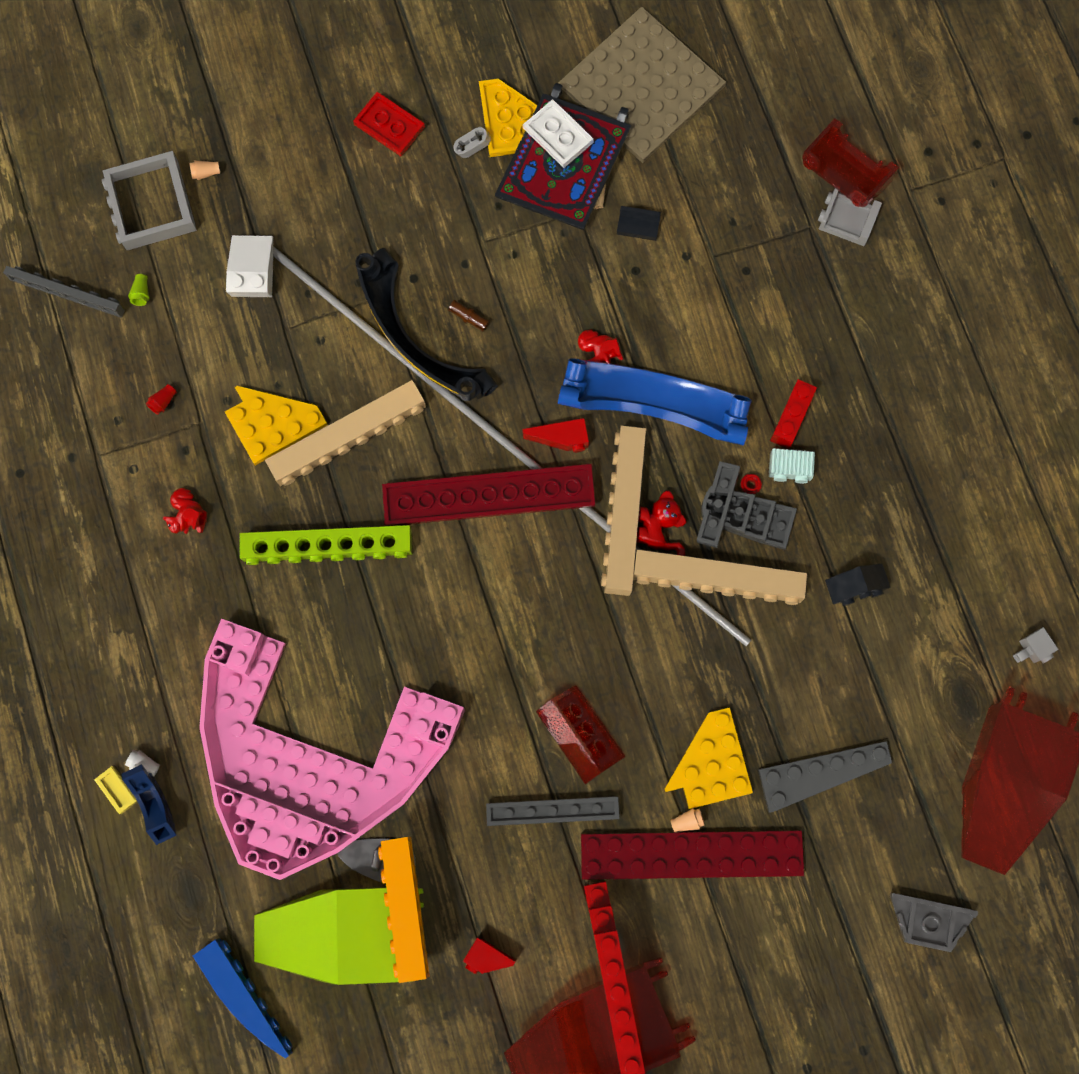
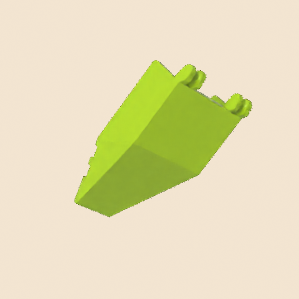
M387 888L319 890L254 915V962L336 985L399 982L393 972V964L396 963L395 954L391 953L390 940H393V934L387 925V916H390L389 907L385 906L384 893H387ZM418 888L419 895H420V894L423 893V889H422V888ZM420 902L421 908L424 907V903Z

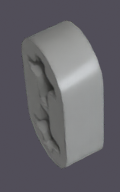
M475 128L455 141L454 151L462 158L470 157L489 145L491 136L484 128Z

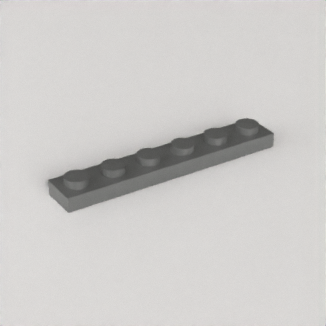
M6 266L3 272L10 281L122 318L125 312L120 302L110 297L108 299L101 298V295L93 291L86 293L75 285L69 287L57 279L48 280L39 273H27L25 269L15 266V268Z
M618 797L486 804L487 826L619 819Z

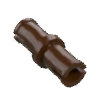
M453 300L449 306L448 311L463 319L464 323H469L482 332L487 328L489 320L475 313L473 308L469 309L456 300Z

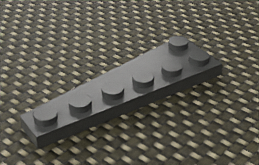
M886 741L760 769L758 772L768 813L892 763Z

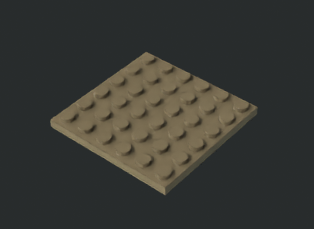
M641 7L560 80L558 84L562 85V90L579 106L617 120L621 107L628 108L629 117L625 123L630 124L631 129L623 146L639 161L644 163L726 86V81Z

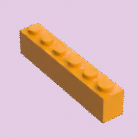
M411 837L381 841V846L378 847V855L384 864V869L381 870V878L383 884L386 883L387 893H384L385 906L389 907L390 916H387V925L393 934V940H390L391 953L395 954L396 963L393 964L394 976L398 978L399 983L427 979L430 977L412 839Z

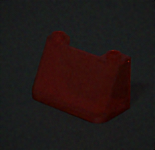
M834 118L804 151L802 156L803 165L807 169L814 171L851 200L853 205L856 207H866L892 182L899 167L892 161L884 166L883 161L880 160L878 163H875L847 141L849 135L846 133L843 135L840 130L843 124Z

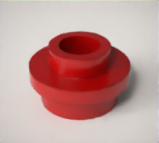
M747 474L742 478L740 486L744 493L754 495L760 491L762 482L757 475ZM753 482L755 486L753 488H749L747 486V483Z

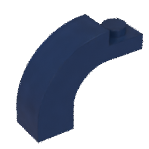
M142 764L122 773V780L136 798L143 813L146 832L154 843L158 845L177 836L170 808L152 773H148Z

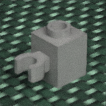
M1043 627L1020 640L1019 642L1024 649L1014 654L1013 657L1017 663L1030 657L1033 663L1038 661L1045 663L1054 657L1052 653L1057 651L1058 648Z

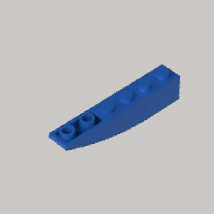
M219 938L194 954L193 958L218 997L243 1026L282 1057L287 1058L293 1052L290 1040L286 1036L283 1037L278 1030L280 1028L278 1021L267 1013V1004L261 997L258 998L254 990L256 988L249 978L246 979L243 975V967L237 959L234 960L231 956V948L228 943Z

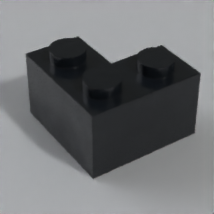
M883 564L859 566L825 580L833 605L842 603V606H848L855 603L854 599L860 598V600L869 597L875 598L883 595L884 590L891 588Z

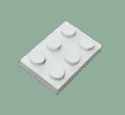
M553 99L523 124V129L563 168L594 143L593 138Z

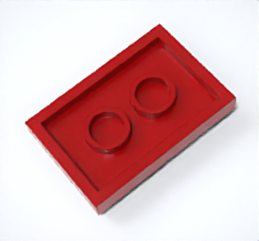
M379 92L375 93L353 120L355 126L400 157L425 128V124Z

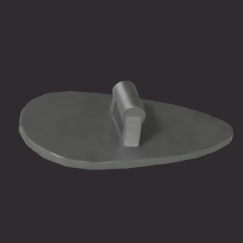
M391 839L357 840L340 851L338 856L351 869L382 882L381 870L384 869L383 860L379 859L378 847L381 846V841Z

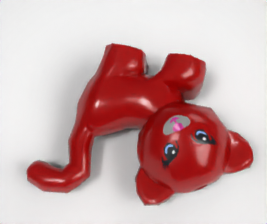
M665 491L661 494L659 500L654 503L651 514L647 507H639L638 522H641L643 527L637 528L636 542L643 543L655 550L678 551L677 555L686 556L685 547L680 542H666L662 533V527L671 528L674 526L679 528L686 524V519L681 514V509L674 500L672 493Z

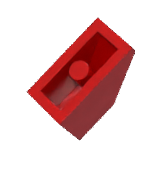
M478 936L463 962L466 963L465 968L472 973L477 974V972L483 974L511 967L515 964L516 960Z

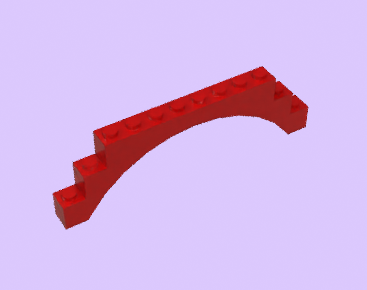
M604 881L584 885L620 1073L645 1074L607 884Z

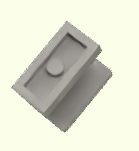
M835 187L834 192H829L825 204H828L827 209H822L818 221L821 222L819 230L865 246L882 203L874 200L872 205L838 193L839 187Z

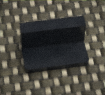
M621 206L617 235L656 241L661 212Z

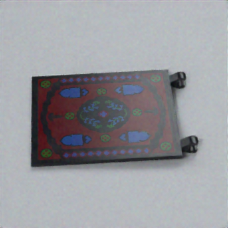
M555 83L551 96L543 93L533 115L553 99L593 138L594 143L563 168L525 131L495 193V197L584 230L631 129V125L625 123L629 117V109L621 107L617 120L561 100L560 97L563 94L562 85Z

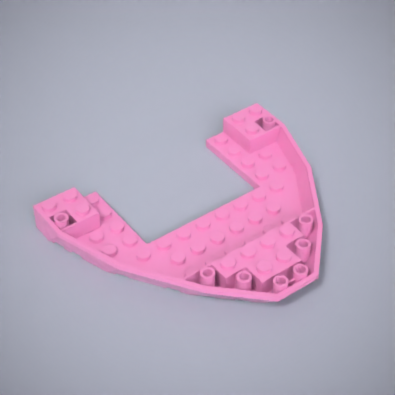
M221 619L205 657L200 715V733L214 805L238 864L282 880L339 853L403 806L449 749L459 728L465 708L432 695L404 687L372 769L254 725L286 644L267 637L260 632Z

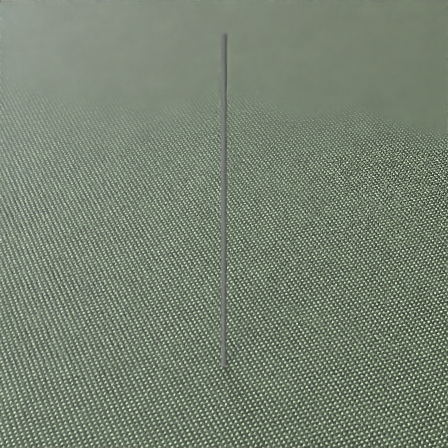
M273 246V257L531 470L543 469L454 394L434 383L415 369L397 352L386 338ZM591 507L579 508L605 531L610 533V525H607V520ZM673 586L742 644L747 646L750 643L751 639L693 591L679 589V586Z

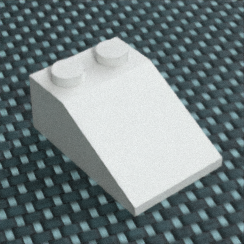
M232 235L227 266L226 292L231 297H272L273 236Z

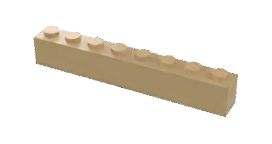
M413 380L267 458L265 462L280 486L289 485L295 481L296 477L310 474L314 470L313 468L318 465H326L332 461L333 457L348 453L351 447L363 445L369 440L368 438L375 434L377 436L387 431L388 427L403 423L408 416L420 414L424 410L423 408L426 407L425 401Z
M621 426L619 433L615 432L614 445H618L617 452L613 453L612 465H616V470L611 473L610 482L611 485H614V492L609 494V505H612V512H608L607 525H610V533L606 532L605 545L609 546L608 553H604L603 566H607L606 574L602 573L601 586L605 587L604 593L630 596L632 592L646 428Z
M636 550L633 580H637L639 584H649V582L658 583L660 587H671L673 585L679 586V589L692 590V588L700 589L703 593L717 591L722 592V595L725 596L743 595V598L746 599L760 597L764 598L767 602L781 600L789 605H797L805 599L807 573L644 550Z

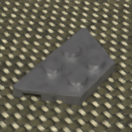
M890 893L905 943L951 952L956 946L958 939L966 932L972 919L978 915V911Z

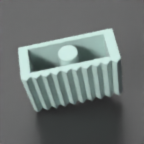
M773 448L770 453L769 477H773L774 481L778 482L795 479L796 483H808L814 476L815 452Z

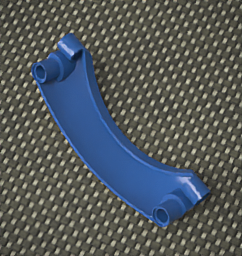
M570 358L564 382L561 386L558 404L583 410H616L653 416L684 425L717 440L744 446L748 427H746L747 415L752 400L742 395L668 374L610 363Z

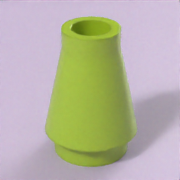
M135 275V280L128 295L133 305L144 306L149 301L146 275Z

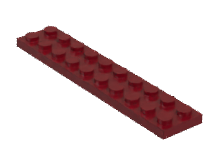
M592 464L382 484L385 526L595 507Z
M802 831L581 834L582 880L804 876Z

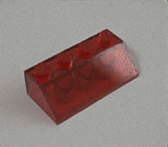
M576 685L552 698L536 711L585 784L625 758L623 752Z

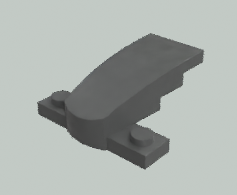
M719 461L713 485L706 492L702 502L701 514L703 520L697 537V543L718 548L724 529L741 537L786 550L797 509L776 504V501L757 498L753 494L735 492L734 489L740 472V466Z

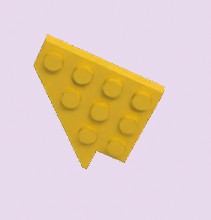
M500 79L479 81L485 129L491 136L488 145L489 156L496 157L514 154L525 132L523 124L533 116L537 105Z
M236 386L235 389L243 402L225 411L255 466L328 425L316 405Z
M730 708L707 714L664 789L665 792L683 788L688 809L753 793Z

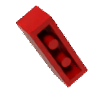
M799 379L797 380L770 439L771 442L787 449L791 447L817 387Z

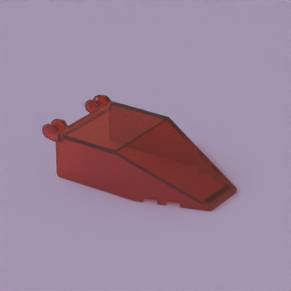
M1008 687L1000 703L989 707L962 785L963 829L961 858L1002 875H1005L1067 800L1079 765V732L1073 730L1078 721V713L1072 712L1066 727L1022 710L1027 699V693L1021 692L1015 707L1009 705L1015 690L1012 687Z
M661 957L648 960L625 970L645 1072L681 1057L680 1050L696 1040L694 1036H688L679 1042L676 1041L674 1035L688 1030L690 1025L689 1023H684L671 1029L652 983L668 976V972L660 971L650 977L647 971L649 968L660 965L663 962ZM603 980L582 988L559 1002L504 1052L512 1074H621Z

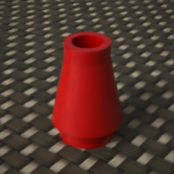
M167 384L164 388L150 396L146 405L151 411L159 415L160 412L165 411L177 392L171 385Z

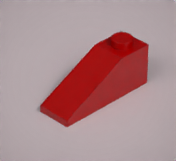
M584 418L522 429L523 439L565 451L573 450L574 453L584 451L589 446Z

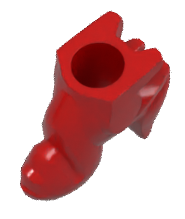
M585 330L579 335V348L585 352L594 351L595 357L587 361L611 364L610 359L613 357L623 360L617 338L608 335L598 336V332L593 330Z
M179 488L171 495L170 502L172 507L179 510L176 517L165 516L163 520L167 522L169 530L174 534L180 530L187 534L190 526L196 529L197 532L202 533L207 521L206 511L202 509L198 502L192 500L193 494L186 488Z

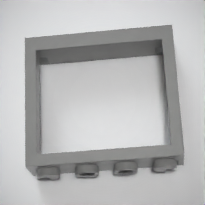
M173 151L103 170L104 179H102L104 189L108 190L109 194L106 197L110 209H113L114 214L111 215L112 222L118 228L116 238L118 243H122L126 250L197 231L179 162ZM169 166L183 219L127 235L114 182Z

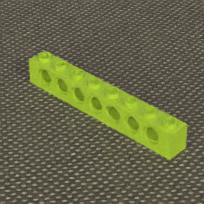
M410 525L240 533V559L246 562L247 565H258L259 561H267L268 564H279L281 560H288L289 563H300L303 559H310V562H322V559L331 558V561H343L347 557H352V560H364L365 557L373 556V559H385L386 556L394 555L395 558H407V555H412V530ZM394 539V546L390 548L385 547L386 540ZM373 540L374 545L371 548H364L365 541ZM345 541L353 542L350 549H343L342 546ZM324 542H331L330 549L322 550L321 547ZM303 543H310V548L307 551H301L300 548ZM267 544V551L259 553V547ZM282 544H289L286 552H280L279 549Z

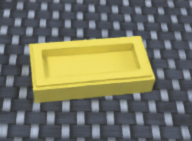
M111 766L94 779L119 814H123L137 803L136 798L114 766Z

